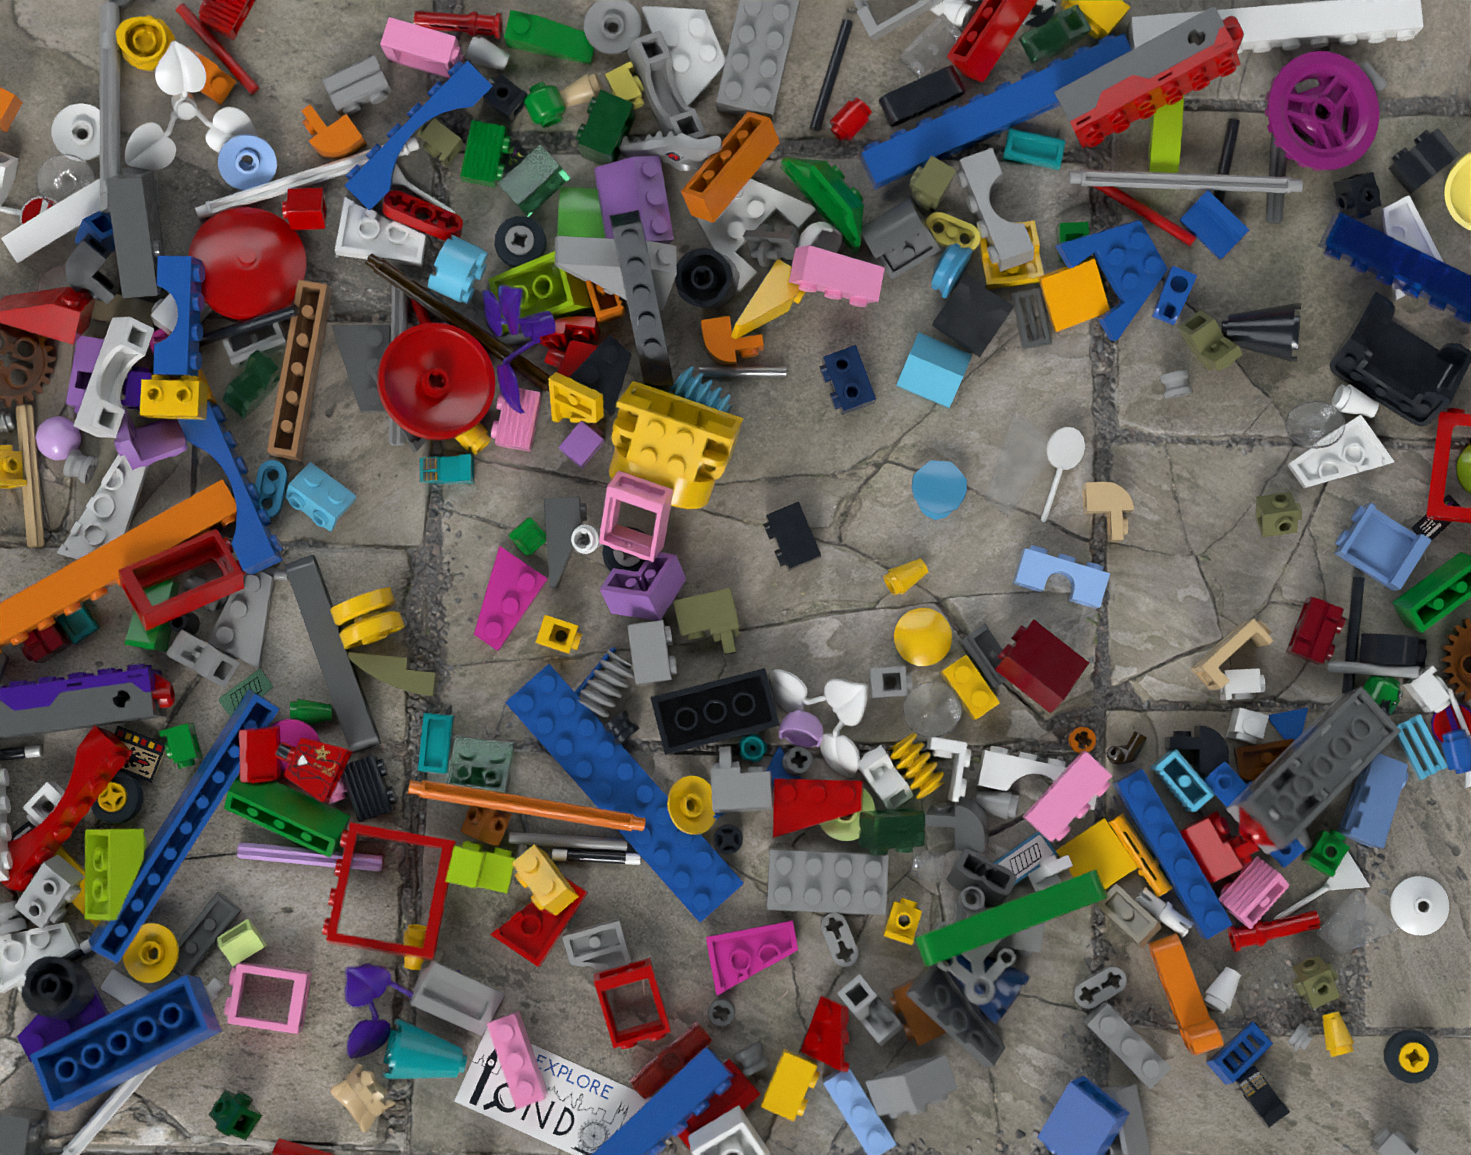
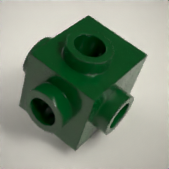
M226 1089L208 1114L215 1121V1128L226 1136L233 1135L245 1141L263 1116L252 1105L253 1099L242 1091H238L235 1094Z

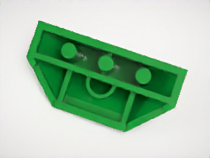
M789 157L781 160V169L824 220L842 234V241L855 255L859 252L864 204L862 203L864 199L855 187L850 189L843 181L845 176L836 165L831 167L827 161Z

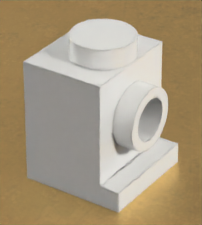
M1434 666L1425 667V669L1419 671V678H1410L1403 683V686L1423 712L1435 711V713H1438L1450 704L1448 699L1451 697L1446 692L1448 687L1439 676L1434 677L1433 673L1437 671Z
M1260 669L1222 671L1230 681L1220 689V700H1231L1232 694H1235V700L1253 699L1252 693L1265 692L1264 675H1260Z
M1242 708L1233 709L1226 737L1256 744L1257 739H1263L1269 715Z
M46 782L23 807L28 813L27 819L36 827L41 824L51 813L46 810V803L51 801L55 809L65 790L56 782Z

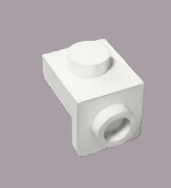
M1052 855L1039 862L1041 867L1027 875L1037 892L1061 883L1058 874L1072 867L1073 864L1068 855L1059 859Z

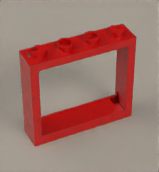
M350 822L349 829H344L341 836L340 847L345 848L343 858H338L336 861L334 876L338 877L337 887L331 888L328 905L333 906L330 918L325 917L322 935H326V941L329 944L434 961L450 883L446 882L454 846H457L456 841ZM358 835L442 849L423 948L338 933Z

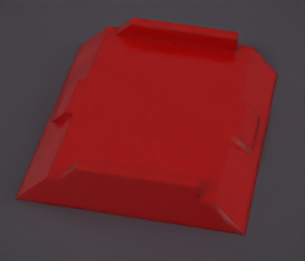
M280 726L239 730L240 782L255 783L281 778V760L275 757L280 745Z

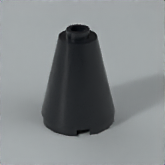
M1301 303L1229 314L1228 320H1222L1221 332L1225 338L1237 344L1240 348L1290 362H1297V356H1292V350H1298L1300 316H1295V309L1301 310Z

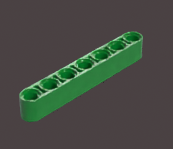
M1096 869L916 937L915 941L925 967L1089 906L1108 898V895Z

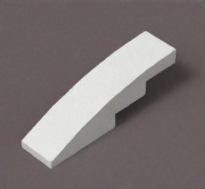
M100 179L2 237V241L17 263L22 262L42 248L49 246L69 232L76 230L80 227L82 219L100 211Z

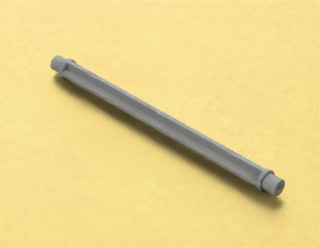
M1081 169V171H1069L1068 177L1069 184H1080V186L1260 191L1285 194L1301 192L1303 188V180L1291 179V176L1274 177Z

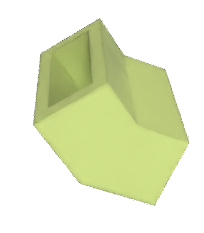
M249 918L217 937L219 949L227 957L232 967L267 946L258 929Z

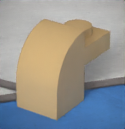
M1112 482L1084 483L1082 485L1083 514H1106L1108 542L1124 540V535L1128 534L1127 517H1123V513H1130L1134 510L1130 495L1121 486Z

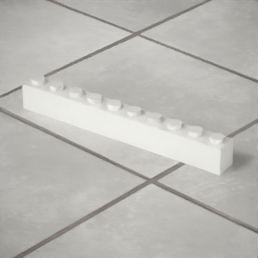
M1332 0L1217 10L1222 20L1229 16H1235L1244 32V37L1237 51L1238 54L1247 49H1254L1256 53L1267 52L1271 50V47L1294 50L1299 48L1300 45L1311 44L1312 48H1320L1329 45L1331 42H1340V45H1352L1357 43V40L1367 39L1369 43H1379L1391 37H1397V40L1405 41L1413 39L1424 27L1421 0ZM1203 11L1132 17L1127 25L1129 44L1133 50Z

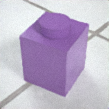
M580 421L559 446V449L580 468L584 469L604 445L605 441L600 437L603 431L593 423L586 425Z

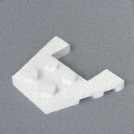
M750 179L714 223L696 217L714 250L725 254L735 264L740 274L737 288L739 293L757 275V271L736 253L747 242L743 237L745 231L757 230L759 225L763 224L774 211L780 213L799 230L816 211L812 205L753 179Z

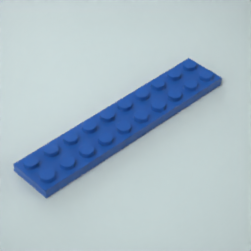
M550 664L546 665L505 703L599 809L631 813L636 817L645 818L643 831L617 830L701 923L740 888L744 882L701 834H687L676 827L669 815L667 795L621 744L617 746L614 743L613 735L604 730V724L588 707L577 701L581 700V698Z

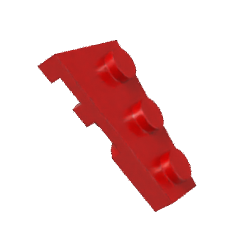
M774 779L773 838L863 811L864 781Z
M566 878L579 897L559 914L554 915L545 908L541 911L532 901L490 935L535 966L541 967L588 892Z

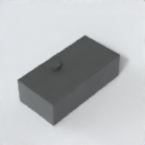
M153 171L117 174L106 179L122 298L156 296L165 290L157 286L158 256H165L154 173Z

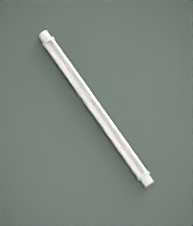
M416 136L408 139L398 157L409 155V152L420 149ZM370 150L229 196L205 202L206 204L195 207L199 220L207 217L212 218L218 213L229 209L245 207L288 192V189L304 188L347 174L357 164L362 168L369 161L366 154Z
M213 978L208 985H204L211 1003L214 999H217V994L224 987V984L217 978ZM156 1066L121 1083L90 1118L89 1122L63 1148L61 1155H80L94 1139L95 1135L101 1131Z

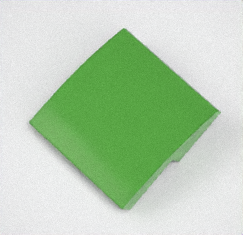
M560 187L557 236L605 238L597 188Z

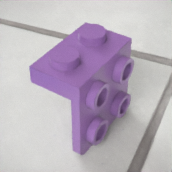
M123 407L125 413L114 444L120 456L125 455L132 470L149 466L167 457L177 456L188 448L187 440L178 419L164 418L136 428L126 407Z

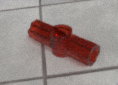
M695 1021L668 1046L662 1048L652 1060L629 1079V1082L637 1093L646 1100L673 1075L679 1073L713 1039ZM667 1053H674L678 1056L679 1063L677 1066L669 1068L664 1065L662 1057Z

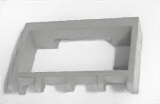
M867 0L853 1L858 8L856 12L869 37L876 41L942 3L944 0H921L881 24L878 23Z

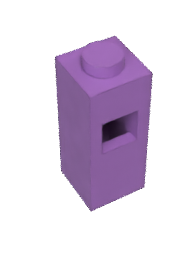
M81 336L77 340L66 400L67 405L75 408L74 413L78 414L104 339Z

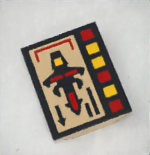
M117 726L114 734L132 751L125 765L119 771L152 783L165 755V743Z

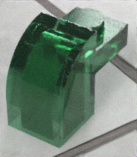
M1077 4L1054 14L1046 24L1022 34L1018 40L1033 64L1047 57L1049 59L1069 49L1080 41L1091 30V27Z
M257 349L249 356L244 372L228 384L222 400L245 419L263 403L277 386L280 377L277 375L279 367L275 365L271 358L265 356Z

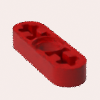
M390 191L384 196L383 213L388 218L444 241L448 238L451 239V235L458 238L461 237L463 220L459 215L401 191ZM426 213L431 218L422 220L416 217V214Z

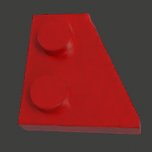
M820 996L800 1052L839 1071L848 1073L849 1063L844 1062V1045H849V1032L847 1030L849 1008L830 998Z

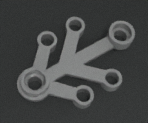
M969 886L960 893L959 904L966 910V918L978 914V909L984 904L985 897L981 889ZM966 896H972L975 899V904H967ZM941 922L934 930L939 929L941 926H947L950 923ZM1000 940L962 954L971 962L972 974L957 962L956 956L950 958L952 961L951 966H945L942 962L937 963L941 970L950 971L965 984L966 997L974 1004H986L993 998L995 994L993 982L1005 968L1015 962L1014 952L1004 948L996 954V962L986 973L984 972L983 961ZM1002 953L1009 955V963H1004L1001 960ZM978 984L983 987V995H978L975 992V985Z

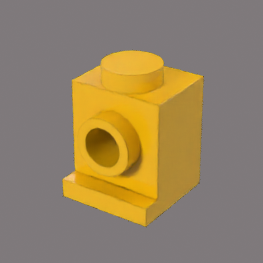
M0 445V489L26 486L27 480L23 479L22 451H13V445Z
M544 615L535 643L571 654L572 649L578 650L583 634L578 632L580 628L578 625ZM559 631H565L567 634L566 639L562 642L556 639V634Z
M902 897L900 902L892 901L882 935L912 945L922 914V910L916 908L918 903ZM901 915L909 917V923L906 926H901L898 922Z

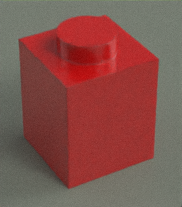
M323 188L288 189L287 201L282 202V214L284 219L288 218L291 230L326 229L327 204Z

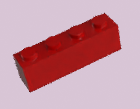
M984 0L946 57L963 76L984 82L1038 0Z

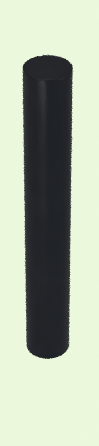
M1237 119L1228 120L1218 175H1229L1240 124V121ZM1214 190L1213 195L1223 204L1226 191Z

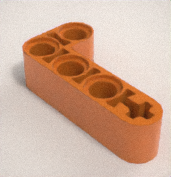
M1174 933L1148 943L1151 957L1188 1052L1196 1056L1223 1046L1219 1029L1214 1020L1209 1017L1178 935Z

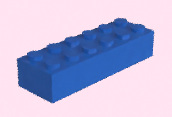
M185 975L31 1054L30 1057L50 1110L68 1111L222 1032L201 977Z

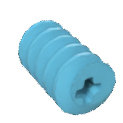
M694 366L687 368L669 391L670 393L676 389L674 395L685 396L686 399L727 413L733 406V404H729L730 394L723 398L719 397L722 390L721 387L714 391L710 390L712 380L704 384L701 383L703 373L695 377L692 376Z

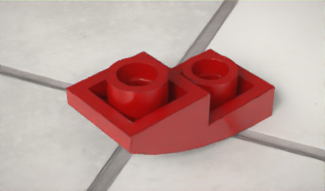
M575 316L554 319L555 333L541 336L540 344L548 348L550 346L554 348L568 347L570 337L581 342L589 340L598 341L600 327L597 317Z

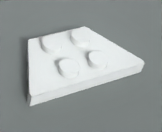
M641 7L651 33L661 32L671 54V67L676 87L687 106L691 107V103L701 92L705 91L713 78L718 76L724 69L726 61L705 10Z

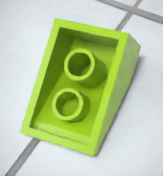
M555 251L488 278L491 292L495 295L498 302V289L500 286L507 285L512 288L523 289L519 318L549 310L554 319L570 317L592 308L585 281L555 266ZM501 324L502 334L510 333L507 324Z
M144 829L85 830V919L108 921L117 919L144 860V852L147 848Z

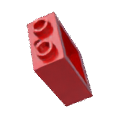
M651 957L594 973V985L613 1049L618 1047L629 1049L636 1046L638 1041L649 1039V1041L660 1040L666 1036V1033L671 1032L669 1018ZM648 978L660 1019L618 1031L606 990Z

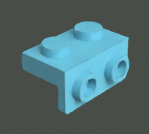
M309 462L289 483L285 499L293 508L301 510L312 518L316 525L324 527L330 532L335 528L337 520L355 502L357 497L312 462Z

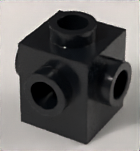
M1373 172L1358 173L1333 182L1337 196L1336 203L1342 216L1354 215L1355 219L1371 215L1372 209L1382 206L1380 189L1376 184Z

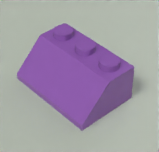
M660 155L630 157L594 168L605 239H614L610 215L639 210L645 241L669 244L674 240Z

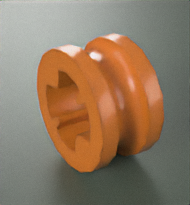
M1078 727L1069 734L1068 743L1071 749L1077 753L1082 751L1090 752L1096 745V736L1091 729ZM1081 731L1087 733L1086 738L1090 740L1088 746L1083 745V749L1078 747L1079 742L1075 740L1076 734L1081 735Z

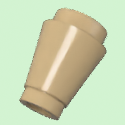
M587 73L561 90L560 93L566 107L590 102L593 96L598 97L603 87L596 73L592 75Z

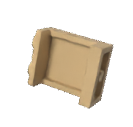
M1254 619L1241 622L1200 659L1191 670L1209 690L1223 688L1230 680L1218 667L1248 639L1256 647L1272 643L1273 639L1269 636L1271 634L1270 629L1261 620L1256 622Z

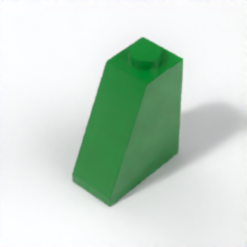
M172 578L143 591L151 605L154 606L177 596L180 583L171 581ZM134 611L124 645L167 652L171 634L169 621L146 631Z

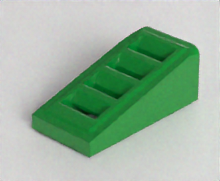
M531 517L525 519L509 533V538L526 556L532 555L547 542L546 534Z

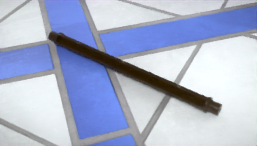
M373 253L367 258L365 264L372 268L376 275L399 288L449 325L469 333L486 351L499 360L503 361V359L515 352L436 295L407 277L384 258L380 259ZM521 355L510 362L512 369L518 371L544 392L548 391L550 393L549 374Z

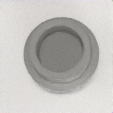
M1302 1023L1298 1026L1288 1041L1289 1044L1294 1046V1051L1297 1052L1299 1048L1305 1050L1314 1038V1035L1310 1033L1313 1028L1312 1026L1306 1027Z

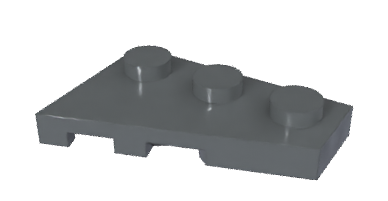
M331 325L360 412L387 413L380 400L377 384L370 370L382 358L385 350L391 343V326Z

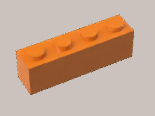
M747 111L722 141V149L710 155L685 185L681 193L691 216L714 223L780 142L771 118Z

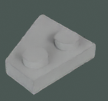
M619 918L562 934L570 965L590 966L597 970L605 971L632 963Z

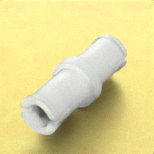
M1146 887L1139 893V897L1137 896L1135 899L1140 906L1155 916L1159 923L1163 922L1182 938L1193 925L1192 921H1189L1172 908L1173 904L1169 901L1165 903L1160 898H1157Z

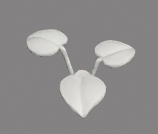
M172 41L166 53L158 62L155 71L158 86L165 93L173 95L171 103L174 111L170 114L171 118L168 127L164 133L161 126L156 122H147L137 127L127 142L125 161L131 167L146 170H160L167 167L173 161L176 154L175 143L168 136L172 133L177 118L189 120L197 116L206 126L210 127L205 139L207 144L217 152H220L222 146L235 136L243 134L258 136L248 115L239 108L228 106L219 109L213 116V122L209 121L201 113L200 109H197L194 96L190 92H199L203 89L206 82L205 68L200 59L189 48L177 41Z
M774 669L770 671L769 679L774 698L779 706L788 713L797 710L803 711L804 704L810 705L825 700L833 707L832 710L837 713L840 722L833 730V735L829 733L823 734L820 744L821 753L827 764L834 771L847 778H855L856 772L859 769L857 764L860 760L859 751L852 740L840 735V730L844 724L854 726L861 721L867 701V685L852 683L842 679H833L826 684L825 695L806 698L807 688L801 679L784 670Z

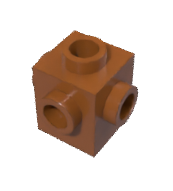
M470 806L460 832L499 847L512 813Z

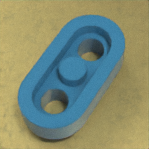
M268 460L259 467L255 486L260 494V498L257 499L260 508H264L263 503L265 500L271 499L273 501V506L270 509H265L270 518L276 517L282 510L289 477L287 468L276 460ZM272 471H278L279 477L275 481H271L269 478Z

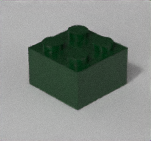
M600 90L598 97L593 96L589 103L587 113L590 116L586 124L582 123L580 125L576 140L579 141L578 147L582 158L599 165H605L618 161L621 154L620 145L625 136L628 137L636 117L632 102Z

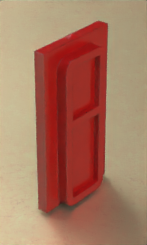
M730 1058L723 1064L735 1076L730 1080L732 1083L731 1087L720 1096L714 1095L708 1101L710 1104L708 1109L699 1116L694 1114L686 1122L688 1127L677 1136L689 1149L688 1136L738 1105L743 1111L761 1095Z

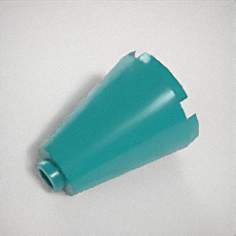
M402 1019L394 1021V1024L398 1025L397 1031L391 1030L383 1061V1063L389 1064L388 1072L382 1071V1078H456L459 1072H464L467 1055H463V1048Z

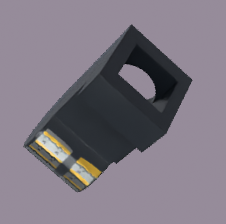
M1255 1066L1248 1069L1235 1081L1244 1094V1098L1261 1122L1267 1127H1271L1290 1113V1110L1276 1095Z

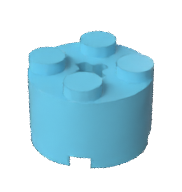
M451 235V239L448 238L436 258L434 266H436L435 272L437 274L436 276L430 274L428 288L455 301L468 304L475 288H472L475 280H481L486 271L487 264H485L488 252Z

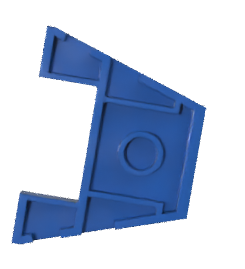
M1140 220L1131 221L1055 245L1068 268H1074L1093 254L1120 300V303L1098 318L1110 341H1116L1120 338L1168 270Z

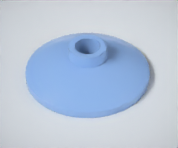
M243 134L229 139L222 146L218 155V168L221 176L228 184L240 190H247L269 183L276 172L277 160L274 150L264 139L255 135ZM249 155L253 160L246 163L242 160V157Z

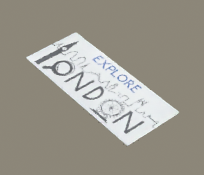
M487 1027L455 1098V1102L572 1155H591L641 1109L651 1097L531 1044L549 1095L544 1100L516 1109Z

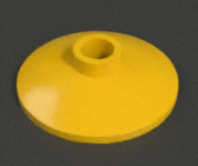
M698 776L680 778L673 784L668 795L669 815L676 827L684 833L691 835L704 833L713 826L716 818H713L716 813L712 810L711 785Z
M143 924L123 955L126 970L134 979L144 983H155L165 979L174 970L178 961L179 946L177 939L171 930L161 924ZM155 948L158 949V956L156 959H154L152 955V952Z

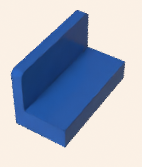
M1209 190L1180 219V222L1218 259H1222L1249 231Z

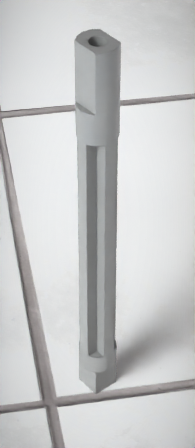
M105 2L100 6L99 34L100 212L110 214L106 179L120 174V47L117 44L115 33L119 27V6L115 2Z

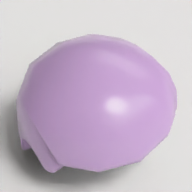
M55 416L48 418L38 427L35 436L37 447L44 456L55 461L66 460L73 449L79 450L82 442L80 430L74 427V423L66 417Z
M797 710L790 712L784 717L778 730L781 739L786 737L789 742L798 747H819L823 738L821 722L816 716L807 711Z

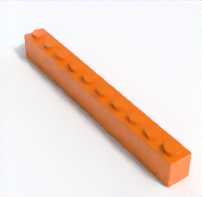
M223 479L0 603V654L2 653L1 648L5 645L12 643L14 646L29 638L27 633L36 628L40 631L55 623V617L63 613L66 616L71 615L82 608L80 603L89 598L92 601L100 599L109 593L107 588L116 583L121 586L119 569L210 532L220 525L225 528L235 523L237 519L236 501Z

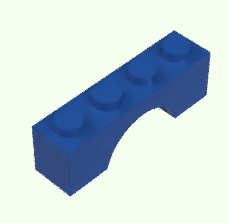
M158 256L157 286L167 290L174 298L178 308V320L173 332L163 341L154 344L153 374L198 377V370L202 367L199 341L203 337L200 313L204 308L201 284L205 279V267L202 264V260L193 256Z

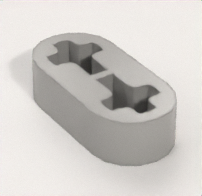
M840 913L826 914L821 920V930L831 956L837 965L849 967L856 962L858 949L848 923ZM832 917L836 921H842V925L838 927L841 934L839 938L835 937L832 930H826V926L829 925V919ZM843 940L847 949H853V953L849 955L850 960L844 961L843 958H837L836 954L840 952L837 942Z
M1108 966L1075 985L1073 989L1074 1001L1083 1008L1097 1006L1120 993L1125 988L1127 981L1125 973L1115 966ZM1109 972L1113 975L1119 974L1120 978L1116 980L1118 984L1116 987L1109 984L1102 988L1100 984L1108 980L1107 974ZM1083 987H1086L1088 990L1095 987L1098 988L1096 992L1091 994L1092 1000L1090 1002L1085 999L1080 1000L1079 998L1083 994L1081 990Z

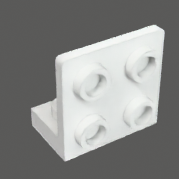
M928 737L926 749L933 750L932 756L952 758V753H955L948 800L958 802L959 796L964 797L967 779H963L962 775L963 768L969 767L971 749H967L966 742Z

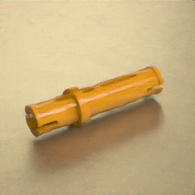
M1121 813L1110 820L1108 824L1112 827L1124 848L1139 869L1137 870L1138 874L1144 876L1155 892L1156 897L1158 898L1173 888L1172 885L1169 884L1158 867L1159 861L1152 858L1140 837L1126 819L1125 814ZM1124 831L1128 834V836L1130 837V839L1132 840V842L1134 843L1139 852L1136 851V849L1134 848V846L1132 845ZM1141 858H1143V859L1145 860V862H1146L1147 865L1149 866L1150 870H1151V871L1153 872V874L1155 875L1156 879L1153 877V875H1152L1151 872L1149 871L1148 867L1145 865V863L1143 862V860H1142Z

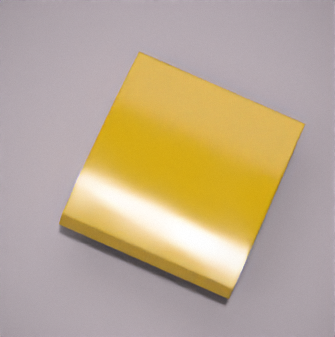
M1035 220L1018 222L1024 223L1033 244V260L1001 272L997 263L992 264L989 258L987 238H981L980 236L979 247L987 290L1039 283L1038 277L1044 275L1039 252L1040 243Z

